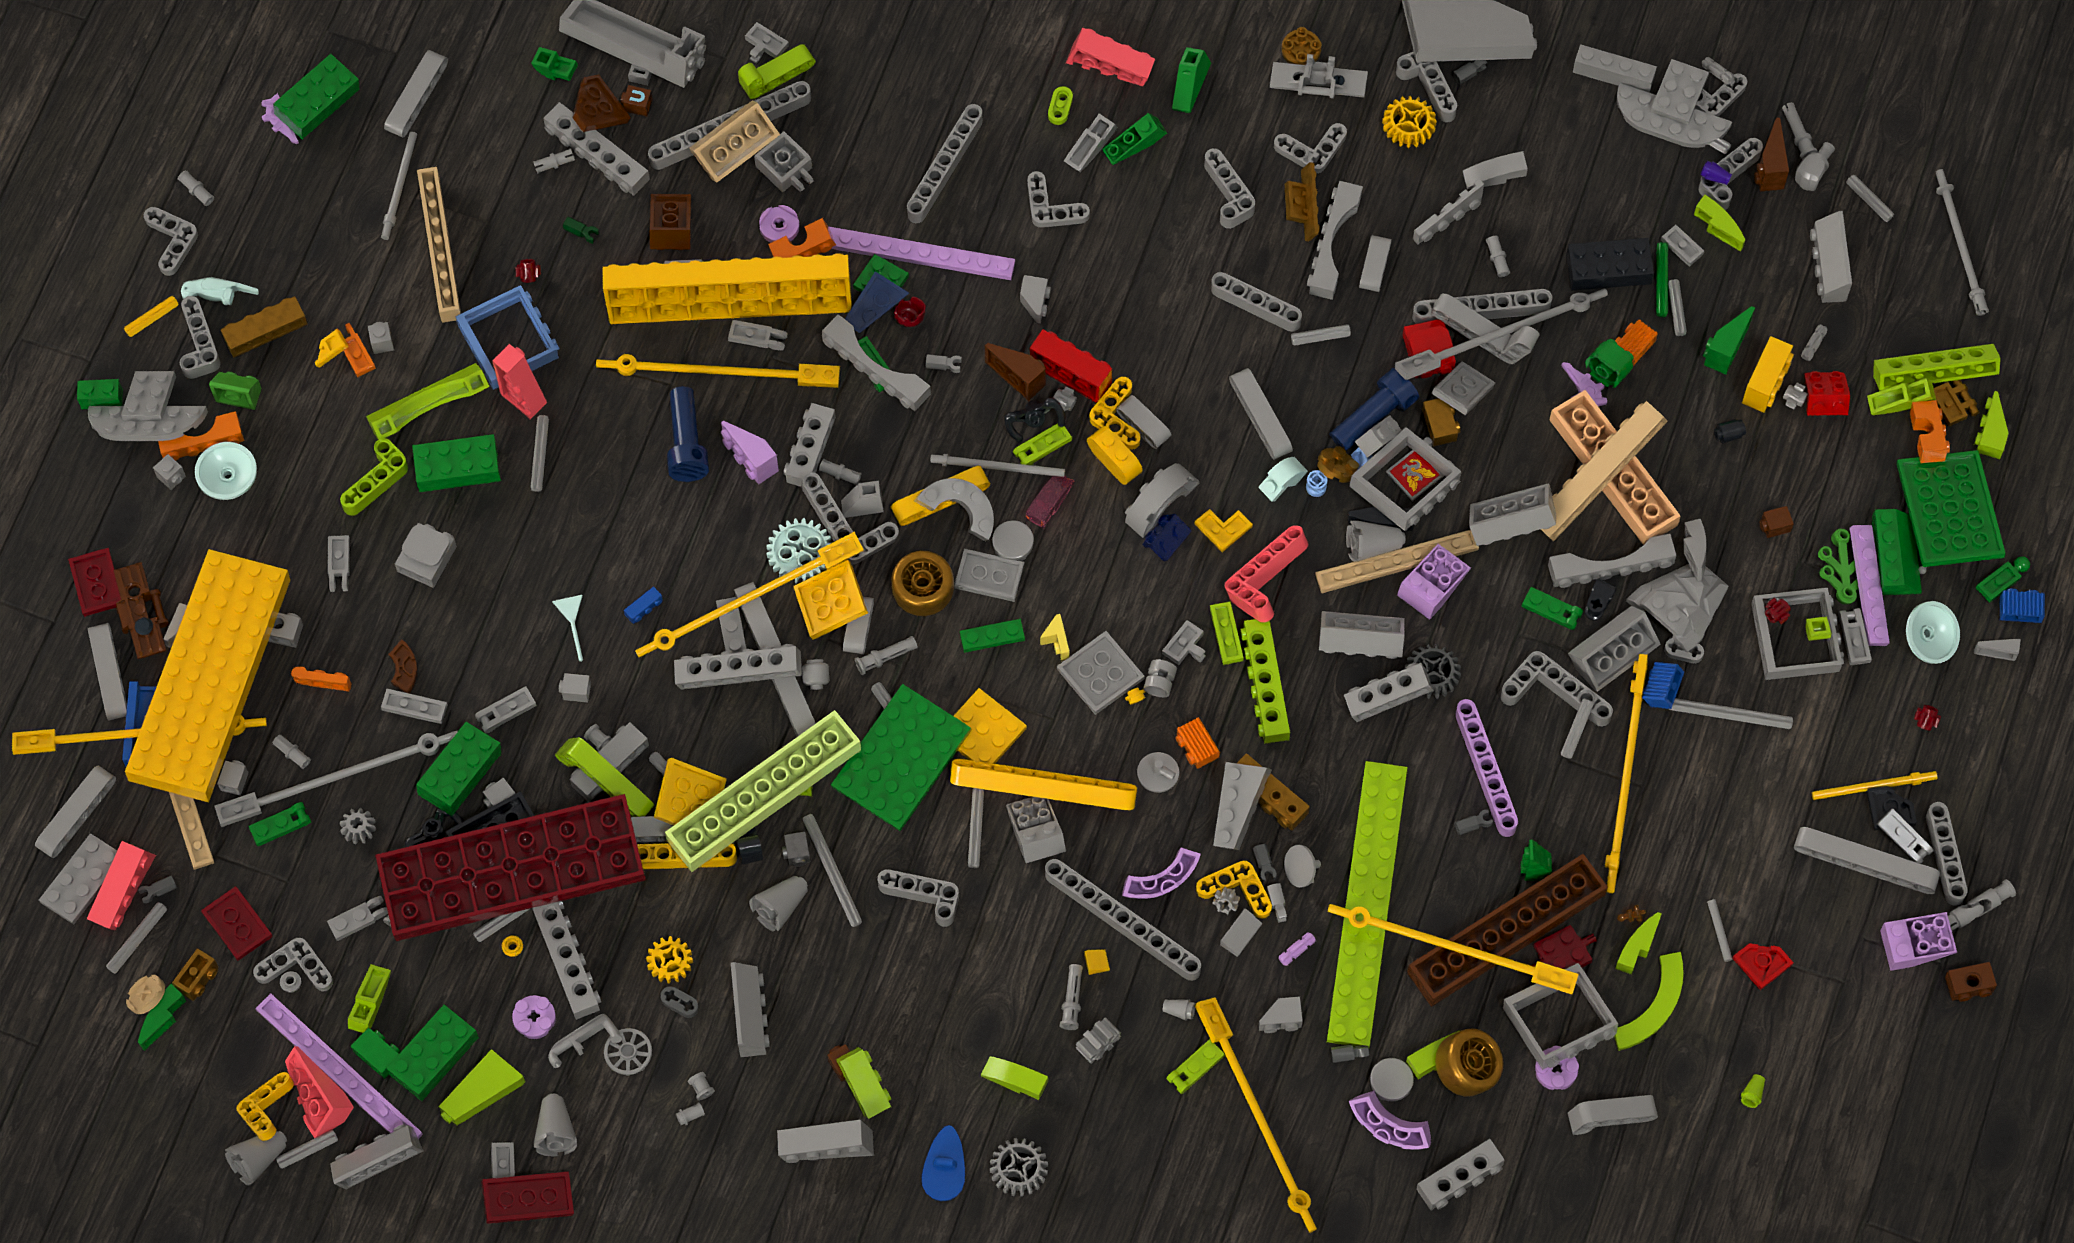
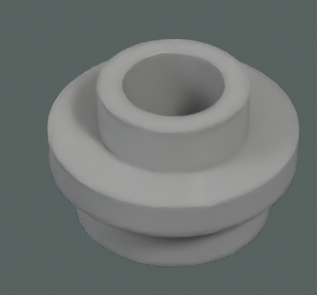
M293 971L284 973L280 978L281 988L288 993L297 991L302 983L299 974ZM288 979H294L292 984H287Z

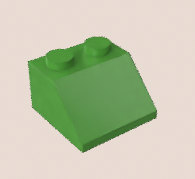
M219 372L209 384L216 402L252 410L256 408L262 389L259 380L255 377H242L233 372Z

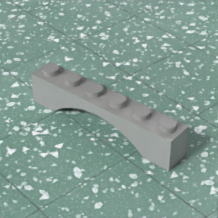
M1339 181L1338 188L1334 187L1331 199H1334L1333 205L1329 204L1326 215L1329 217L1328 223L1324 222L1322 228L1324 238L1323 240L1319 239L1317 246L1319 256L1314 257L1312 269H1315L1314 274L1309 275L1307 286L1310 287L1309 294L1333 300L1339 273L1333 262L1331 245L1341 225L1357 213L1363 186Z
M839 314L822 330L823 342L827 347L836 349L838 354L844 360H850L858 371H864L868 374L873 383H879L890 396H896L900 399V403L904 407H910L916 411L931 395L930 385L916 374L894 372L883 368L870 359L860 347L853 325Z
M1671 534L1650 537L1636 552L1620 559L1592 561L1567 553L1550 557L1548 567L1553 586L1565 588L1578 582L1586 584L1594 579L1606 580L1614 575L1627 576L1635 571L1647 572L1656 567L1667 568L1674 564L1676 552Z

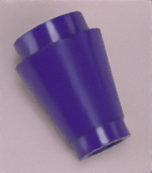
M1706 161L1700 174L1705 180L1726 185L1732 176L1731 173L1714 161Z

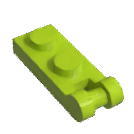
M1057 423L1016 447L1013 453L1017 458H1020L1021 464L1032 465L1034 462L1072 441V436L1065 426L1059 427ZM1028 450L1032 452V454L1029 456H1027L1026 451Z
M1209 1039L1176 1070L1172 1071L1166 1079L1170 1083H1174L1177 1086L1178 1092L1183 1094L1217 1064L1225 1054ZM1182 1074H1184L1187 1078L1186 1081H1183L1180 1078Z

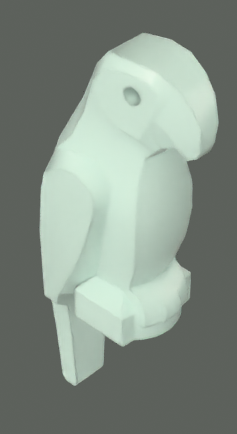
M213 277L184 282L181 288L183 299L187 296L198 295L206 300L222 301L224 305H232L235 291L259 294L256 288Z

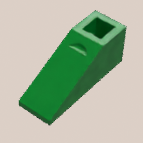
M1186 47L1178 69L1172 109L1175 111L1191 113L1211 65V61L1204 50Z
M1147 113L1102 150L1111 164L1114 165L1152 146L1165 136L1167 132L1157 117Z
M1529 840L1528 847H1524V854L1520 863L1521 874H1524L1525 881H1541L1552 874L1551 853L1534 840Z

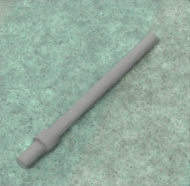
M415 132L409 133L388 213L384 216V228L381 238L384 240L389 239L391 229L395 226L397 219L395 215L417 138V133Z

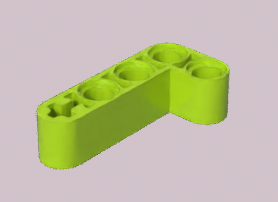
M802 44L757 69L753 63L745 64L738 71L739 83L749 98L755 99L807 71L816 61L807 47Z
M382 438L376 441L374 450L380 463L341 495V504L347 515L353 516L361 512L407 473L408 464L404 454L390 440ZM383 449H389L386 453L380 452ZM397 462H401V463H402V464H401L400 466H398V467L393 466V465H394L395 463H397ZM386 475V478L378 479L379 476ZM365 488H371L369 492H362Z

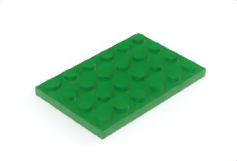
M1978 450L1947 454L1943 462L1920 463L1919 457L1897 460V468L1923 567L2005 558L2006 553Z
M902 684L860 743L861 751L849 758L832 782L831 787L901 831L972 729Z

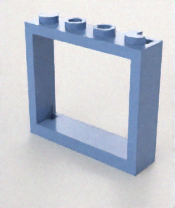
M521 285L455 316L459 329L493 390L499 387L496 373L470 325L521 302L547 349L526 360L531 371L559 358L557 353L559 347L556 340H551L549 337L550 330L547 324H542L539 319L541 314L537 306L533 308L530 303L533 301L528 291L524 292Z

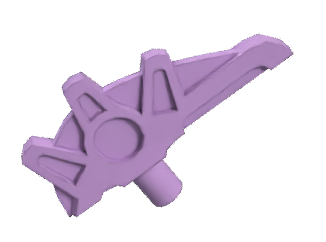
M278 93L271 99L263 100L262 106L266 107V114L262 116L263 121H270L274 132L280 131L292 143L298 144L295 133L274 114L273 103L280 98Z
M1562 363L1561 366L1576 385L1578 394L1586 390L1597 406L1607 404V398H1603L1601 395V390L1604 389L1602 383L1595 384L1590 379V374L1586 373L1584 375L1574 369L1570 363Z

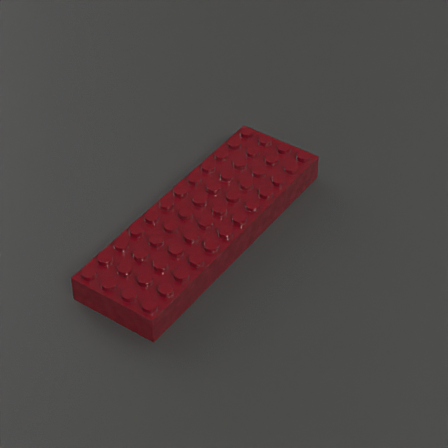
M625 794L375 855L392 933L396 941L646 880Z

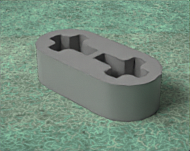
M1672 638L1666 642L1664 647L1665 654L1668 657L1689 663H1699L1704 656V649L1698 643L1694 648L1698 653L1696 657H1692L1691 652L1693 648L1687 653L1685 650H1681L1678 644L1677 650L1672 652L1670 648L1674 644Z

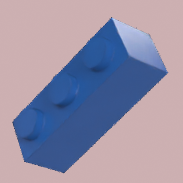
M652 587L624 610L625 616L632 624L639 622L645 614H649L655 606H659L662 603V595L655 587Z

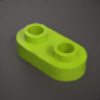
M1058 87L1053 92L1048 110V119L1052 124L1061 125L1068 119L1073 101V94L1069 88Z

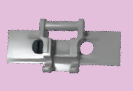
M1307 54L1306 65L1273 62L1270 88L1298 91V95L1330 96L1333 99L1335 95L1364 97L1368 71L1335 68V57L1329 56L1328 62L1323 63L1315 62L1313 55ZM1302 74L1299 80H1294L1295 75ZM1306 85L1326 86V87H1330V88L1313 87V86H1306Z

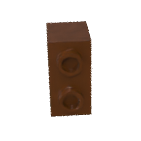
M1990 962L1949 970L1945 976L1952 1001L1959 1000V1002H1964L1978 995L1981 998L1992 995V992L1997 987ZM1967 980L1974 981L1976 987L1969 986Z

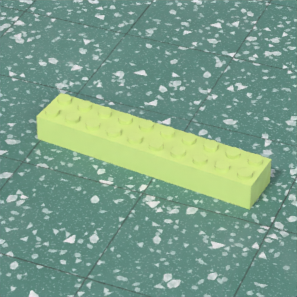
M834 710L665 832L667 842L690 871L693 872L861 751L860 740Z

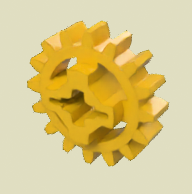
M669 936L668 941H665L662 937L660 944L653 943L655 949H648V953L651 955L646 957L649 963L647 965L648 970H653V977L659 975L658 979L660 982L664 978L667 979V983H670L672 978L679 982L678 976L681 975L685 978V970L691 971L689 964L693 963V958L689 956L692 955L691 949L686 950L688 947L686 942L681 945L680 938H677L674 942L672 936ZM679 951L683 954L684 960L678 957ZM671 957H673V960H670L666 963V959L669 960ZM656 960L661 963L660 969L656 965Z

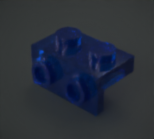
M1176 514L1163 515L1157 522L1158 526L1145 536L1146 540L1142 544L1145 548L1150 547L1163 561H1168L1192 531Z

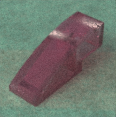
M1052 476L1026 511V519L1044 528L1052 514L1054 515L1075 481L1066 476Z

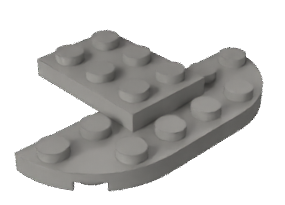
M1671 59L1657 95L1619 83L1617 91L1618 108L1623 114L1625 121L1641 132L1681 146L1700 148L1716 141L1718 138H1723L1732 126V121L1695 109L1708 78V71Z
M135 371L124 406H89L88 418L91 427L98 432L99 436L113 441H167L184 436L183 432L188 431L192 427L194 429L197 428L205 419L208 411L206 406H167L176 379L174 371Z

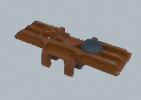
M142 562L114 570L121 600L116 603L117 613L120 616L123 634H128L130 629L137 658L141 659L165 652L166 647L161 628L168 626L169 621L164 615L160 600V590L150 591ZM137 587L140 589V593L137 596L129 595L132 588ZM149 600H152L156 617L151 619L148 617L145 603Z

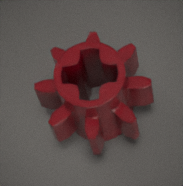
M523 259L515 267L516 277H520L521 282H535L536 277H539L541 274L540 265H536L533 259Z
M1774 597L1765 606L1767 609L1765 610V616L1772 623L1778 621L1782 624L1790 616L1788 612L1791 608L1784 599L1777 601Z
M1924 705L1923 709L1918 707L1914 717L1915 720H1918L1916 725L1925 730H1931L1933 726L1937 728L1941 716L1937 715L1939 710L1930 705Z

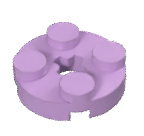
M778 205V207L767 208L760 217V233L770 243L784 236H787L792 241L799 232L797 214L788 206ZM782 221L783 227L776 228L775 223H780Z
M533 995L525 997L515 1004L512 1019L518 1032L527 1038L538 1039L549 1033L548 1031L551 1030L556 1022V1014L553 1005L547 998ZM533 1012L540 1014L536 1022L528 1019Z
M1553 1046L1552 1048H1548L1543 1052L1545 1055H1547L1561 1047ZM1573 1057L1560 1061L1561 1073L1558 1071L1554 1073L1552 1072L1553 1068L1549 1067L1542 1070L1536 1061V1077L1548 1089H1566L1577 1078L1579 1069L1577 1059Z

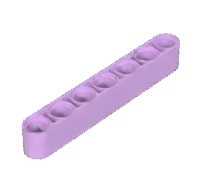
M1464 699L1458 703L1456 719L1497 830L1502 836L1510 837L1516 831L1518 818L1474 702ZM1468 709L1471 713L1463 714L1461 710ZM1468 728H1475L1478 732L1470 733ZM1481 746L1485 751L1478 752L1475 750V747ZM1489 765L1492 769L1486 771L1481 766ZM1496 784L1499 788L1493 790L1488 785ZM1503 803L1506 807L1500 809L1495 804ZM1508 821L1512 823L1513 826L1508 828L1505 827L1502 823Z

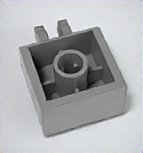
M782 132L754 156L756 168L781 192H784L791 185L800 192L804 190L803 184L798 180L801 177L808 184L814 181L808 173L812 169L810 156L785 132Z

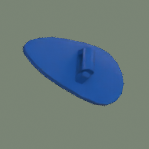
M950 1125L945 1126L933 1140L922 1173L923 1189L927 1195L938 1201H949L957 1197L965 1183L962 1144L957 1132Z

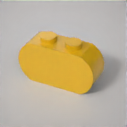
M1101 427L1087 438L1088 446L1093 454L1120 483L1126 485L1143 471L1137 457L1108 427Z

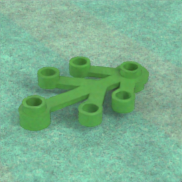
M1838 529L1832 534L1831 540L1838 547L1839 562L1832 556V550L1829 547H1822L1818 551V557L1828 565L1824 566L1819 573L1823 579L1827 580L1837 590L1836 597L1840 603L1851 604L1856 600V590L1859 588L1857 579L1850 584V575L1856 570L1855 561L1848 565L1847 543L1850 540L1849 532L1845 529ZM1834 571L1841 577V582L1833 575Z

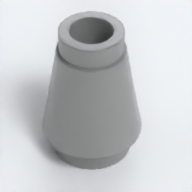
M1165 999L1163 1012L1187 1021V1019H1193L1196 1004L1191 1002V1000Z

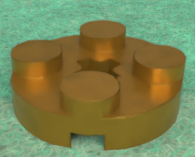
M1336 446L1334 449L1327 448L1322 450L1317 459L1319 460L1317 466L1326 477L1330 479L1338 478L1340 479L1339 482L1342 483L1350 482L1351 476L1359 468L1358 462L1340 446Z

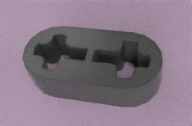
M672 986L662 990L661 1001L667 1008L686 1018H692L698 1013V1003L690 995ZM672 993H674V997L678 1001H675L673 999L667 1001L666 995H671ZM681 1003L686 1005L692 1003L693 1010L685 1011V1006Z

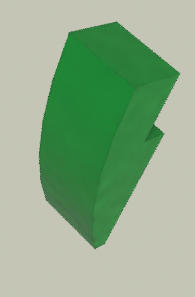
M172 984L165 989L162 999L149 1011L138 1039V1043L144 1051L176 1022L172 1014L186 1002L183 994Z

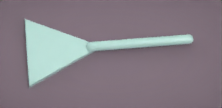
M583 595L552 601L571 623L578 659L582 662L583 657L575 620Z

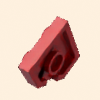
M1749 943L1732 958L1760 990L1794 963L1778 946L1766 947Z

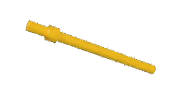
M1936 771L1921 774L1914 772L1910 773L1909 776L1813 791L1812 798L1817 800L1865 792L1868 788L1919 785L1924 781L1936 780L1937 773Z

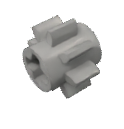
M1796 383L1795 386H1788L1783 396V399L1787 400L1786 406L1795 409L1797 405L1803 406L1808 396V393L1804 392L1805 386Z
M1066 386L1064 390L1058 389L1053 397L1061 404L1064 412L1065 410L1071 411L1077 400V397L1073 396L1074 390Z
M1224 887L1222 892L1216 891L1213 904L1216 905L1218 912L1220 911L1228 915L1231 909L1233 911L1237 910V903L1240 897L1236 896L1235 889L1232 890Z

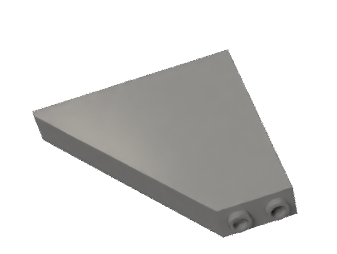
M1402 0L1416 62L1530 59L1534 50L1537 49V40L1533 38V25L1529 22L1528 15L1494 0Z

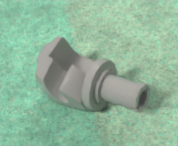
M1825 142L1818 153L1811 152L1800 162L1796 169L1795 181L1802 189L1807 191L1816 190L1819 180L1829 167L1827 159L1835 151L1832 144Z

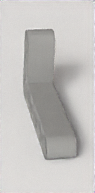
M1442 293L1432 310V314L1470 340L1500 329V327L1448 294ZM1524 326L1512 335L1507 334L1479 346L1504 362L1514 364L1532 351L1539 337V332L1532 327Z
M814 472L807 473L802 480V490L833 542L839 540L837 536L839 532H845L847 535L853 533L820 476ZM814 480L817 486L810 488L806 485V481ZM818 497H824L827 500V503L825 505H820L817 503L816 499ZM833 514L837 517L838 521L834 523L829 522L827 516ZM892 522L884 523L858 538L864 551L859 553L858 557H851L847 560L851 564H857L895 542L899 532L896 524ZM890 529L893 531L894 536L886 537L883 531ZM866 540H874L876 546L873 548L868 547Z
M1540 651L1532 652L1502 687L1501 701L1509 706L1515 705L1538 680L1577 711L1582 699L1594 702L1588 719L1597 726H1606L1612 717L1613 709L1608 702ZM1538 661L1541 663V666H1535L1532 662ZM1553 673L1556 674L1558 678L1552 679L1548 675ZM1526 676L1529 680L1522 681L1519 677ZM1571 686L1574 688V691H1567L1564 687ZM1506 691H1513L1516 695L1509 696ZM1603 711L1607 716L1601 717L1598 715V712Z

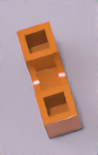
M821 218L805 226L807 239L803 244L795 246L787 236H784L768 245L773 257L791 258L796 255L812 257L819 253H825L836 246V243L827 223Z
M1937 400L1912 402L1910 418L1913 430H1924L1929 433L1919 435L1917 449L1920 463L1945 461L1947 453L1950 452L1949 441L1945 440L1946 426L1941 422L1942 409L1938 408Z

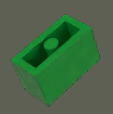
M119 379L78 381L77 400L81 409H88L89 406H122L123 389Z
M368 1027L351 1045V1048L360 1059L385 1079L389 1075L387 1067L401 1051L392 1043L388 1045L384 1041L385 1037L378 1030L373 1032Z

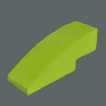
M1704 195L1696 206L1694 216L1708 223L1707 232L1741 252L1745 243L1741 230L1732 217L1718 203Z
M1927 378L1908 385L1904 382L1867 396L1872 415L1911 409L1912 402L1936 400L1933 384Z
M1657 912L1635 931L1622 950L1615 969L1632 974L1637 957H1647L1661 913Z
M370 965L348 1017V1029L362 1033L368 1027L371 1029L382 1002L391 970Z
M1450 1035L1427 1045L1407 1057L1406 1063L1417 1079L1433 1070L1436 1071L1435 1059L1437 1050L1442 1041Z
M992 1056L989 1057L981 1073V1076L1019 1094L1022 1092L1037 1100L1040 1099L1048 1083V1076Z

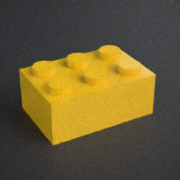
M1770 336L1747 385L1742 404L1765 413L1767 406L1772 407L1776 393L1779 391L1783 378L1790 368L1794 356L1791 353L1793 345Z

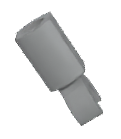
M927 354L926 368L937 370L950 369L954 373H959L960 367L953 364L956 362L961 363L962 358L960 356L947 358V356Z
M1280 883L1267 886L1272 909H1275L1278 923L1286 921L1285 899Z

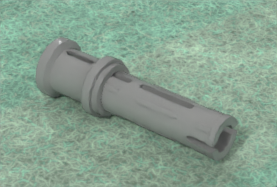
M1791 102L1787 103L1788 108L1784 105L1782 110L1795 136L1794 143L1799 147L1800 157L1803 160L1811 152L1818 153V151L1813 147L1812 137L1809 133H1806L1795 105Z
M911 636L880 651L873 650L869 655L862 658L857 657L855 658V663L860 674L864 675L866 671L875 667L880 668L884 662L914 650L918 646L914 637Z
M1078 964L1069 965L1066 1001L1062 1004L1061 1008L1063 1010V1018L1059 1026L1066 1030H1076L1079 1028L1077 1019L1081 1007L1078 1004L1083 967Z

